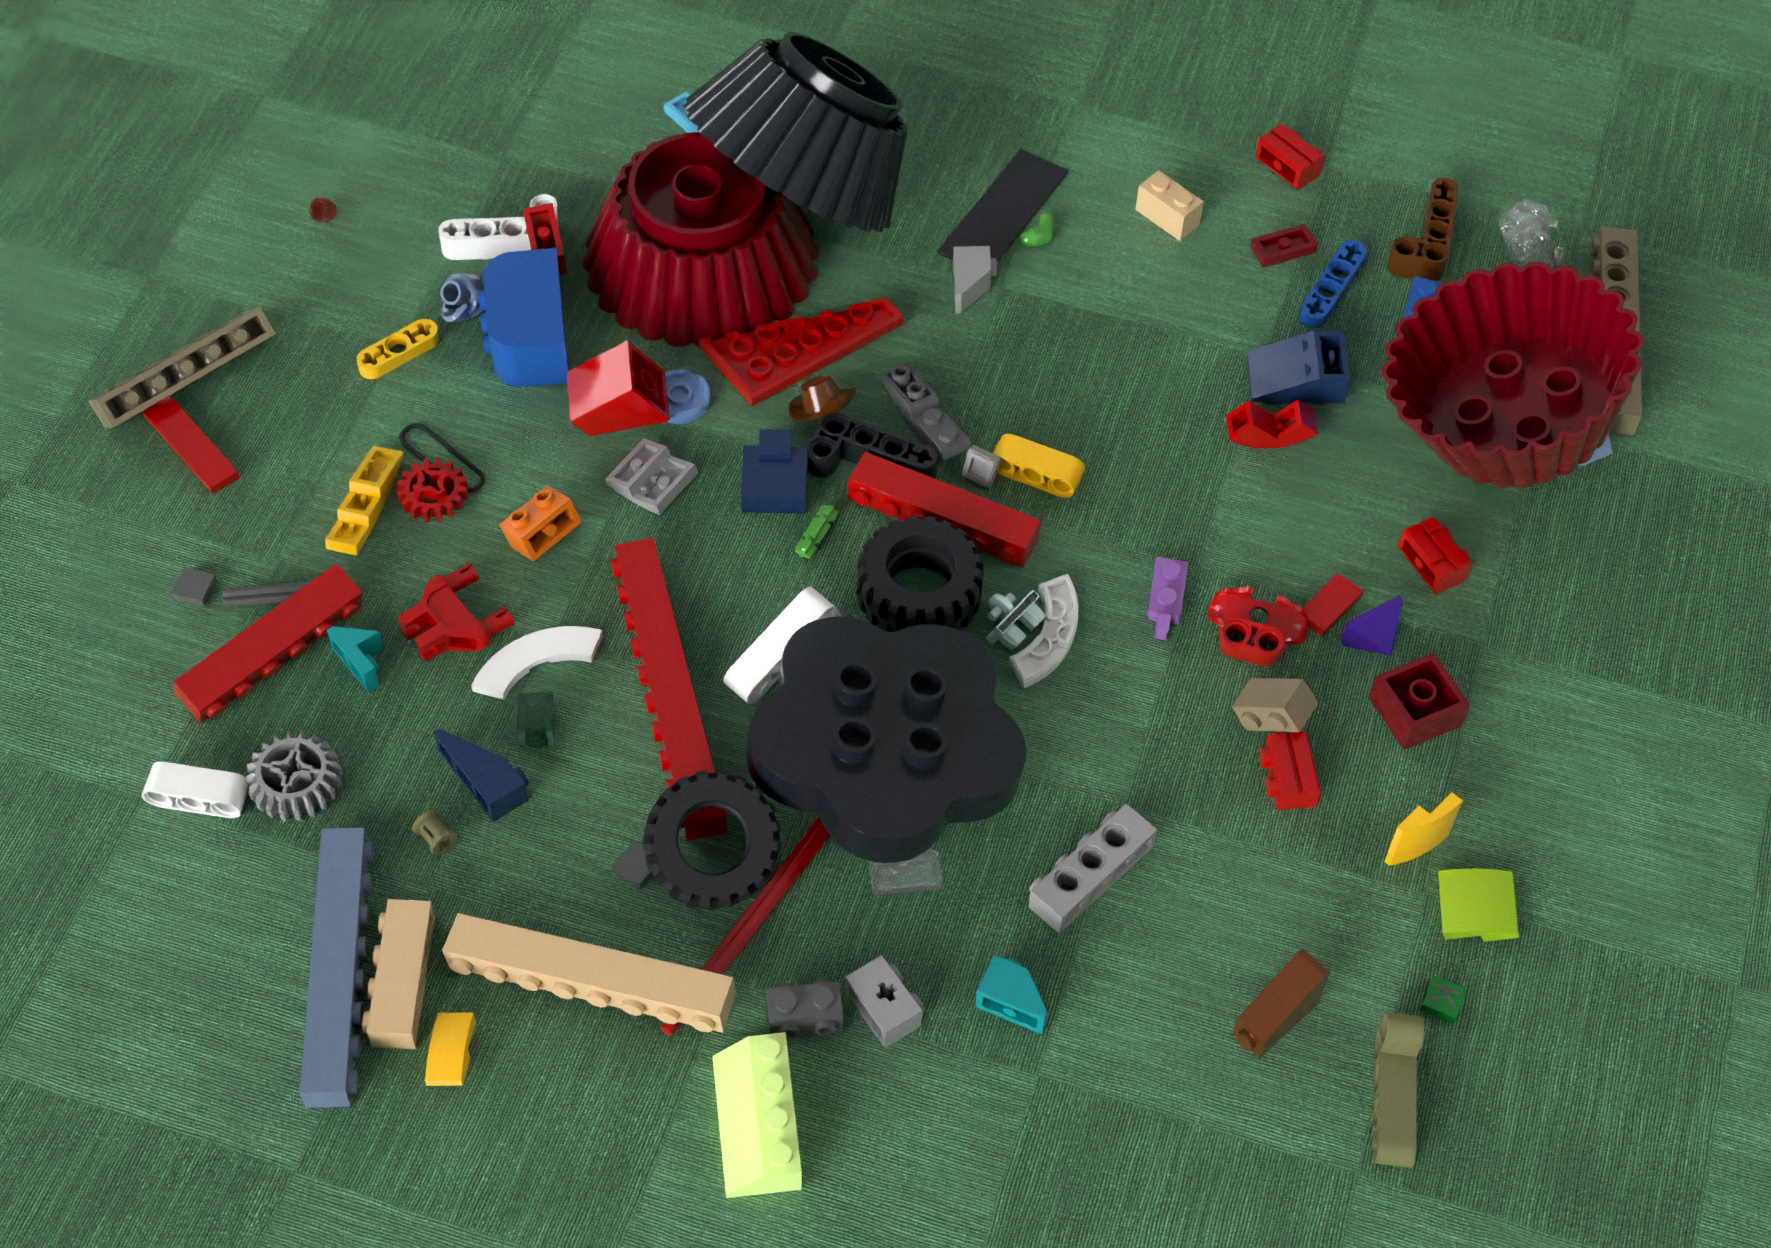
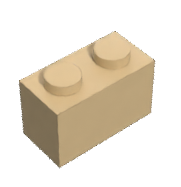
M1158 170L1139 185L1135 210L1181 241L1200 225L1204 201Z

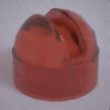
M318 197L312 201L310 214L315 221L328 222L336 216L337 208L332 200Z

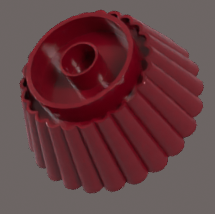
M691 132L672 135L663 140L652 142L645 151L634 153L630 162L621 167L585 240V246L588 250L583 258L582 265L590 273L587 280L588 289L595 294H600L598 298L599 307L605 312L616 313V322L621 327L626 329L638 328V333L646 340L654 341L664 338L670 346L684 347L693 342L699 347V339L710 337L711 341L726 337V333L734 331L743 334L756 331L757 326L790 318L795 309L793 304L803 302L808 298L810 292L807 283L815 280L818 275V270L813 261L819 256V249L812 238L814 234L813 228L798 204L789 200L782 193L770 189L761 183L756 176L739 168L733 162V159L719 152L713 146V142L702 134Z
M1539 261L1528 263L1522 268L1514 263H1503L1494 267L1491 272L1482 269L1472 270L1462 277L1461 282L1447 281L1442 283L1435 290V296L1424 297L1416 301L1412 308L1413 315L1402 318L1396 324L1395 332L1398 337L1390 340L1385 346V354L1390 361L1386 362L1382 367L1381 374L1389 384L1386 389V397L1398 409L1397 415L1399 419L1459 475L1470 476L1478 484L1492 482L1493 485L1499 488L1510 486L1527 488L1537 483H1550L1559 475L1571 474L1576 469L1577 464L1589 461L1595 449L1603 445L1642 367V360L1638 355L1643 346L1644 339L1638 331L1634 330L1638 321L1637 315L1634 311L1623 308L1624 298L1622 294L1613 290H1604V283L1600 278L1595 276L1580 277L1579 272L1570 266H1560L1551 270L1549 265Z

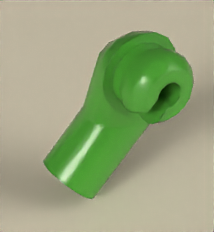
M1050 214L1041 215L1039 226L1032 227L1029 231L1022 233L1021 240L1023 245L1026 247H1037L1048 244L1052 239L1054 217Z

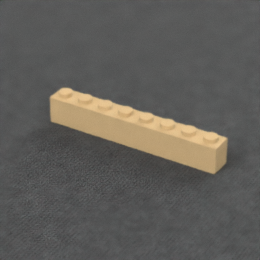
M460 913L457 914L442 949L448 967L462 975L474 973L496 983H503L504 981L516 983L529 991L541 989L553 992L556 996L563 999L575 997L587 1000L590 1004L597 1007H607L609 1005L621 1008L626 1013L635 1016L647 1014L655 1016L660 1021L668 1024L685 1023L692 1025V1027L702 1032H711L712 1030L724 1032L736 997L734 979L730 976Z

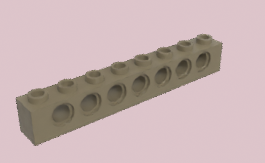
M1601 226L1598 237L1592 238L1590 245V255L1594 256L1590 268V276L1600 278L1604 283V290H1613L1622 294L1624 298L1623 308L1634 311L1637 315L1638 321L1634 330L1640 333L1638 230ZM1641 368L1610 430L1611 433L1635 434L1642 417Z

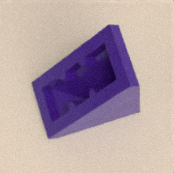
M1400 595L1346 622L1341 638L1342 644L1347 647L1391 656L1403 603Z

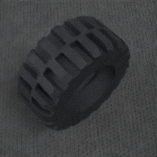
M909 516L906 518V521L900 522L897 519L889 522L888 528L880 527L873 533V538L867 539L863 545V552L859 554L858 603L861 610L866 613V619L874 626L878 624V628L887 632H895L907 627L924 624L943 625L960 630L961 626L963 628L967 627L972 622L973 615L979 610L983 588L984 563L976 543L973 540L968 541L969 535L962 529L955 530L953 528L954 524L945 520L941 523L935 521V517L926 516V519H917V516ZM921 567L940 573L948 580V583L934 591L914 592L899 586L893 581L892 577L905 569Z
M707 770L699 771L695 775L684 776L671 787H667L653 805L647 818L643 838V849L646 855L645 861L648 870L650 869L654 875L655 882L659 887L662 886L674 900L677 901L678 899L689 907L707 908V910L731 907L756 893L773 873L782 844L779 834L781 832L780 821L776 820L774 814L776 810L772 802H767L763 796L764 792L757 785L754 788L747 783L748 779L740 775L737 777L728 775V771L717 770L716 773H707ZM706 807H717L727 810L739 820L745 833V849L741 859L729 870L717 874L703 873L691 867L683 858L678 844L679 831L685 819L693 812Z

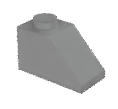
M990 246L953 247L955 313H962L990 290L991 277H995L997 273L996 258H990Z

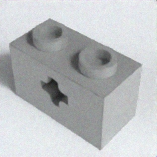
M882 955L845 976V994L884 1048L921 1027L924 1007L920 998L915 992H908L903 985V977L894 964L889 965Z

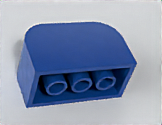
M556 248L508 252L495 257L484 270V290L478 291L480 310L486 309L480 315L482 333H488V335H483L485 354L491 353L495 374L506 384L516 387L568 383L567 372L569 370Z

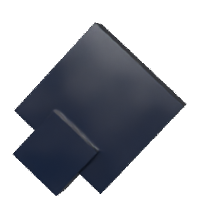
M760 429L759 446H743L742 512L806 513L807 447H792V430Z

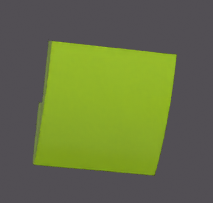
M1478 868L1438 871L1442 931L1445 940L1481 936L1483 942L1520 938L1513 872Z

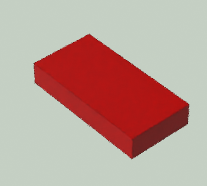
M1336 573L1302 608L1308 617V627L1323 637L1362 598L1364 591L1339 573Z

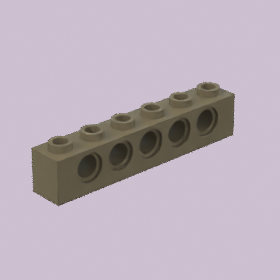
M260 306L250 308L93 397L88 402L104 428H114L276 333Z

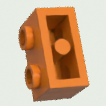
M547 485L518 510L513 511L499 526L510 547L534 562L582 523L571 499Z

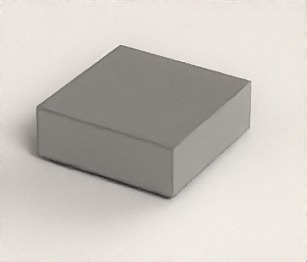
M973 445L968 450L961 476L989 489L994 483L1001 457Z

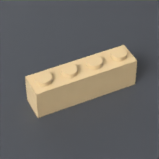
M388 899L386 913L381 912L379 915L378 932L382 934L381 944L375 945L373 952V965L377 967L375 978H370L368 983V999L371 1000L370 1011L364 1012L362 1020V1031L368 1034L371 1047L416 1049L435 923L431 901Z

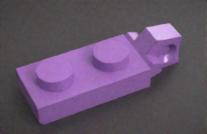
M1156 557L1147 612L1148 620L1156 621L1154 639L1167 641L1170 623L1178 624L1180 622L1188 569L1187 561Z

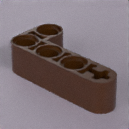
M1438 178L1433 181L1426 203L1421 239L1402 236L1393 241L1387 261V269L1390 273L1409 279H1414V276L1438 281L1442 278L1450 251L1458 195V185L1456 182L1448 178Z

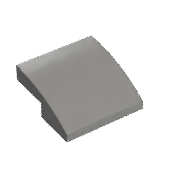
M643 438L606 477L605 482L609 487L633 503L661 515L694 479L698 471L695 464L671 456L667 446Z

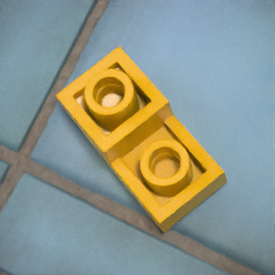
M474 1012L438 1013L427 1058L426 1086L463 1085L471 1061L468 1047L476 1026Z

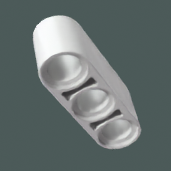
M155 762L152 765L143 789L142 798L147 803L161 808L224 818H238L243 809L249 786L246 783V777L237 773L169 762Z

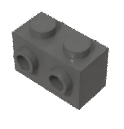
M821 979L804 985L781 983L773 988H766L769 1034L786 1032V1039L843 1034V1008L839 981L830 982L829 980Z

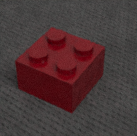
M1434 653L1377 675L1369 695L1370 701L1404 750L1461 727L1470 706Z

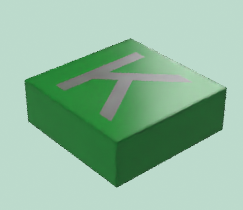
M1433 975L1420 1010L1454 1024L1467 988Z

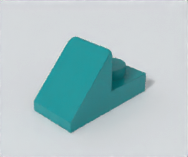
M334 626L327 629L331 648L364 689L369 693L379 687L376 674L379 671V667L373 656L383 650L380 633L375 630Z

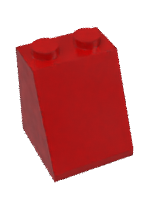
M628 340L567 372L569 419L575 427H579L589 436L655 425L670 420L665 371Z

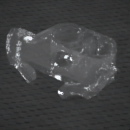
M1527 198L1521 201L1515 200V205L1504 211L1499 217L1506 249L1510 257L1522 265L1539 261L1549 265L1551 270L1562 266L1565 249L1557 247L1553 251L1547 228H1557L1558 221L1549 215L1547 206L1544 204L1534 203Z

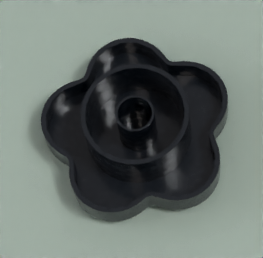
M829 617L804 625L787 642L782 655L778 690L770 694L759 704L751 718L746 764L754 783L768 797L785 806L817 814L829 835L849 853L872 862L897 863L910 860L927 851L935 844L948 824L983 820L1006 808L1018 791L1027 752L1025 739L1020 728L994 701L993 697L996 687L995 667L988 652L973 637L960 630L943 625L924 624L907 627L895 632H887L862 620L847 617Z

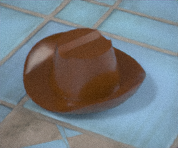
M830 375L827 377H815L801 385V394L792 399L789 404V415L797 421H812L825 417L845 407L855 396L857 388L840 390Z

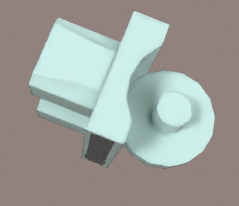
M1032 590L1014 608L1012 603L1016 598L1012 593H1008L1005 597L1000 594H994L988 601L991 608L988 617L992 621H995L998 617L1003 620L985 639L991 645L999 640L1005 647L1013 651L1027 636L1014 622L1019 619L1032 631L1046 617L1039 606L1034 603L1040 596Z

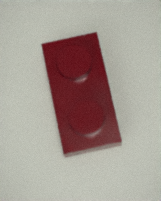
M1306 224L1252 238L1250 248L1262 268L1316 253L1318 243Z

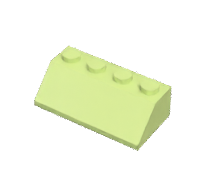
M786 1032L748 1036L712 1056L726 1198L802 1190V1171Z

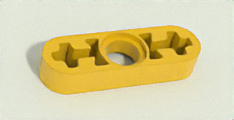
M419 319L365 348L357 355L359 373L364 378L376 379L434 348L439 343L437 324L430 319ZM395 345H404L407 347L403 352L394 353L390 351V349Z

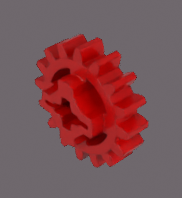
M427 458L423 459V465L420 467L412 463V472L403 471V480L397 481V495L399 503H402L403 511L405 513L411 511L412 519L414 520L419 518L420 515L424 516L425 523H428L431 517H436L438 522H442V515L444 514L451 518L454 517L453 509L462 510L464 508L462 500H468L467 478L463 477L462 469H454L452 461L442 465L441 458H437L434 464H430Z

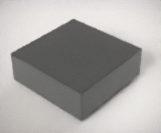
M184 567L171 592L173 600L204 607L217 582L215 574Z
M636 841L612 865L613 871L639 890L653 877L645 861V850Z

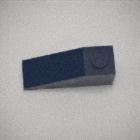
M442 729L434 732L437 750L493 822L529 801L526 789L529 781L519 767L514 769L506 758Z

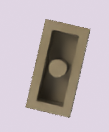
M1250 678L1231 707L1247 731L1300 732L1319 703L1304 679Z

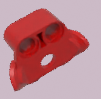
M1250 586L1240 588L1227 587L1217 592L1209 604L1207 616L1209 620L1218 624L1219 646L1225 655L1261 666H1271L1280 660L1289 644H1301L1306 640L1309 624L1308 617L1300 606L1295 605L1285 596L1277 595V605L1249 598L1254 590ZM1261 609L1267 613L1268 621L1265 624L1252 622L1249 618L1250 612ZM1236 633L1239 634L1243 638V640L1240 642H1233L1229 640L1227 636L1229 634ZM1270 642L1276 649L1266 651L1260 647V644Z

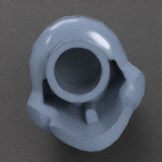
M456 273L447 278L440 292L441 298L444 301L441 316L445 321L460 322L469 320L484 310H480L478 291L484 290V284L478 276L470 273Z

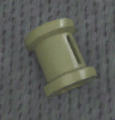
M435 809L421 814L413 823L412 832L416 836L423 837L430 845V852L434 856H441L455 846L458 841V834L453 829H448L440 820L439 812Z

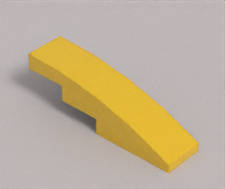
M372 446L349 480L350 491L337 509L338 520L325 538L326 549L355 556L358 555L370 535L393 486L404 457L402 451Z

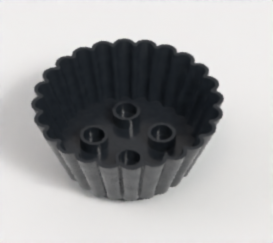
M787 32L782 40L761 39L686 98L687 102L683 106L689 112L687 117L698 126L697 130L699 133L712 141L713 146L719 152L733 159V162L739 168L756 176L761 183L770 189L782 193L792 202L808 207L824 218H833L847 227L856 226L866 232H870L871 229L883 232L884 228H890L908 127L898 115L902 108V102L896 93L876 75L850 57L809 36L796 32Z

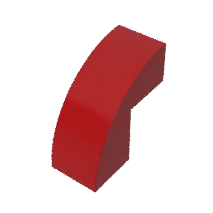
M1248 400L1225 415L1229 440L1246 447L1262 449L1286 447L1306 441L1319 434L1314 409L1300 400L1294 401L1274 415Z

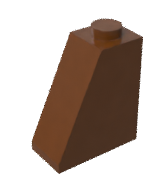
M1300 949L1237 1018L1233 1034L1239 1045L1246 1051H1252L1258 1058L1264 1055L1318 1005L1330 972L1306 950Z

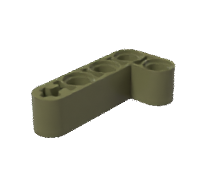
M1385 1011L1376 1032L1373 1098L1374 1164L1412 1168L1415 1162L1417 1056L1424 1038V1017L1420 1015Z

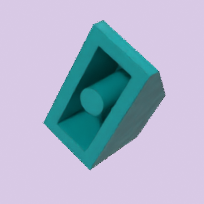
M994 955L977 990L975 1007L1043 1034L1048 1012L1028 968L1023 967L1012 958H1001Z

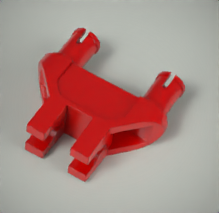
M469 562L445 577L437 574L430 578L420 603L397 616L398 621L402 625L400 631L407 640L419 635L415 638V643L419 646L417 651L424 662L448 650L479 651L489 645L491 637L515 625L513 616L510 611L506 612L507 608L505 606L480 621L479 619H474L457 598L456 592L479 581L475 569L471 567Z

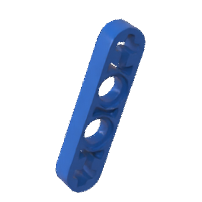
M1348 240L1341 244L1302 303L1299 318L1303 325L1309 328H1319L1326 323L1364 264L1367 248L1363 243L1357 240ZM1354 254L1351 261H1347V256ZM1340 270L1345 272L1347 277L1339 278L1333 275L1332 272ZM1330 290L1334 293V296L1325 297L1319 291ZM1316 305L1319 306V312H1316L1313 315L1312 313L1315 310Z

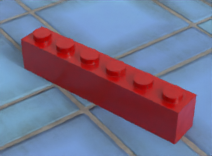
M864 452L848 479V499L853 500L855 503L871 507L889 517H896L904 521L909 516H917V519H926V516L935 517V521L941 523L943 520L954 524L953 528L955 530L960 528L969 535L968 541L973 540L978 546L979 552H985L1000 558L1008 564H1015L1024 568L1039 540L1041 520L868 452Z
M337 563L173 681L174 694L200 723L208 717L210 719L218 717L226 709L227 703L236 697L238 699L245 697L254 688L253 684L261 678L268 679L272 677L288 658L295 659L306 651L308 648L307 644L317 637L319 639L328 635L327 629L343 618L348 620L353 617L361 608L362 591Z

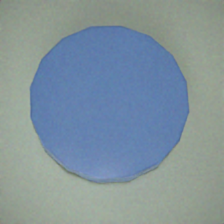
M685 369L665 372L670 418L667 422L687 424L700 419L708 411L711 404L710 386L705 378L699 374L698 376L691 374V371Z

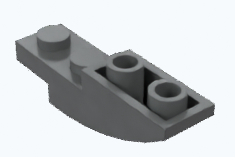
M908 362L880 373L881 380L893 403L920 443L934 448L943 461L969 450L971 447L970 438L939 406L938 395Z

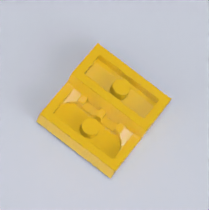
M1451 792L1431 814L1419 805L1397 827L1384 862L1389 866L1401 864L1425 854L1449 836L1463 800Z

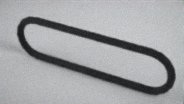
M414 423L402 429L399 436L400 442L422 461L426 457L408 444L404 438L405 433L413 428H420L427 432L480 476V482L477 486L468 488V493L476 492L484 485L485 476L483 472L427 426Z

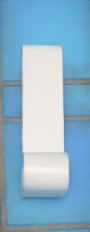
M548 194L537 195L531 200L530 207L553 203L560 233L556 199ZM524 217L451 219L444 221L438 229L442 253L451 260L494 259L508 252L531 250Z
M813 587L805 588L729 668L724 676V684L747 704L750 705L757 702L779 679L782 655L791 636L801 627L815 620L842 617L839 610Z

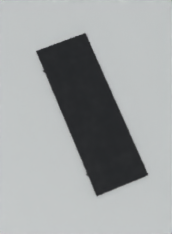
M1020 149L952 234L948 236V239L939 248L937 253L953 261V247L990 246V258H996L997 263L1068 174V170Z

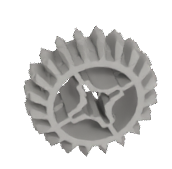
M288 731L286 739L283 740L274 735L273 744L262 743V753L253 752V763L247 764L246 770L248 775L246 776V783L249 786L248 793L250 799L256 803L257 808L261 812L266 810L271 818L279 814L284 822L287 821L290 815H294L295 819L300 822L304 813H308V815L314 818V809L318 807L326 810V800H335V790L340 789L341 785L340 777L342 770L340 764H338L337 754L331 750L327 741L321 743L320 738L316 734L308 739L303 731L297 738H293V735ZM305 760L315 763L321 769H313L312 765L305 764ZM267 783L275 784V787L282 788V793L267 786Z

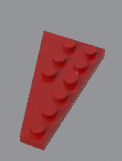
M886 297L852 304L848 310L835 313H832L831 309L822 311L820 316L809 319L800 316L757 326L756 331L743 334L734 331L726 333V337L712 341L710 337L699 339V347L753 407L903 325L904 316Z

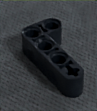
M832 413L825 416L808 445V469L815 477L825 478L831 476L842 459L858 464L864 452H868L936 479L938 456L934 448L843 414Z

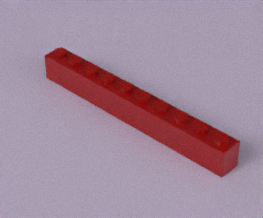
M652 537L614 545L616 558L610 559L612 574L614 578L620 577L621 585H617V593L620 605L626 604L628 611L623 612L627 632H634L635 638L630 639L634 659L640 658L642 666H637L640 685H647L649 692L644 694L646 710L648 714L654 713L656 721L651 722V728L655 743L661 741L663 750L658 751L662 771L668 770L670 779L665 780L666 788L671 787L680 778L695 775L699 771L707 770V773H715L654 539ZM706 807L690 814L680 828L684 831L686 842L727 833L725 810L717 807Z

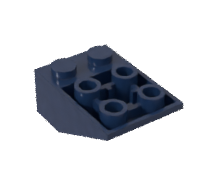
M1314 330L1247 351L1252 402H1294L1300 400L1301 402L1345 403L1351 381L1345 331Z

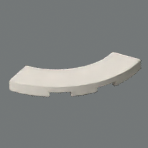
M1069 574L1039 584L1038 592L1042 598L1046 615L1040 635H1037L1029 646L1009 657V665L1023 689L1039 682L1054 671L1064 660L1074 642L1078 624L1079 604L1077 593Z
M562 626L525 635L503 647L486 662L471 685L472 691L504 700L517 681L530 672L529 669L546 661L553 663L571 660L592 663L603 638V632L600 629L591 627Z

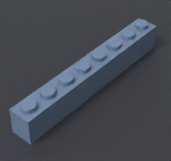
M364 827L321 829L300 1095L305 1108L351 1107L352 1093L358 1092L359 1076L358 1070H354V1058H360L361 1038L356 1036L357 1024H362L363 1003L358 1002L359 991H364L366 986L365 969H361V958H367L368 940L367 936H363V928L370 924V906L365 904L366 894L372 893V874L367 871L368 862H374L375 855L374 842L368 841Z

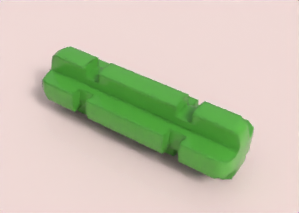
M830 504L822 505L816 513V516L804 532L803 539H800L795 547V552L799 554L800 558L810 559L814 555L817 547L829 531L830 524H833L838 516L834 506Z

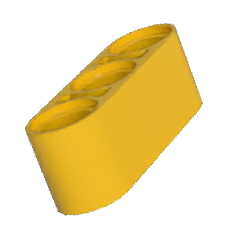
M1013 434L1002 435L992 453L1001 457L997 474L1063 498L1073 496L1086 470L1083 462L1074 456Z

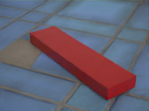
M170 395L142 411L146 420L211 494L216 493L240 478L238 471Z

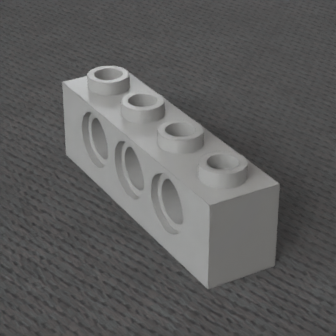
M1125 804L1117 812L1112 810L1103 819L1098 830L1094 833L1091 831L1086 833L1079 841L1077 849L1070 855L1068 853L1063 854L1046 877L1040 875L1029 888L1030 898L1028 907L1060 934L1154 847L1157 829L1128 804ZM1116 842L1121 846L1114 847L1109 845L1108 843ZM1090 863L1097 866V868H1087L1084 864ZM1068 885L1072 887L1073 890H1063L1059 886Z

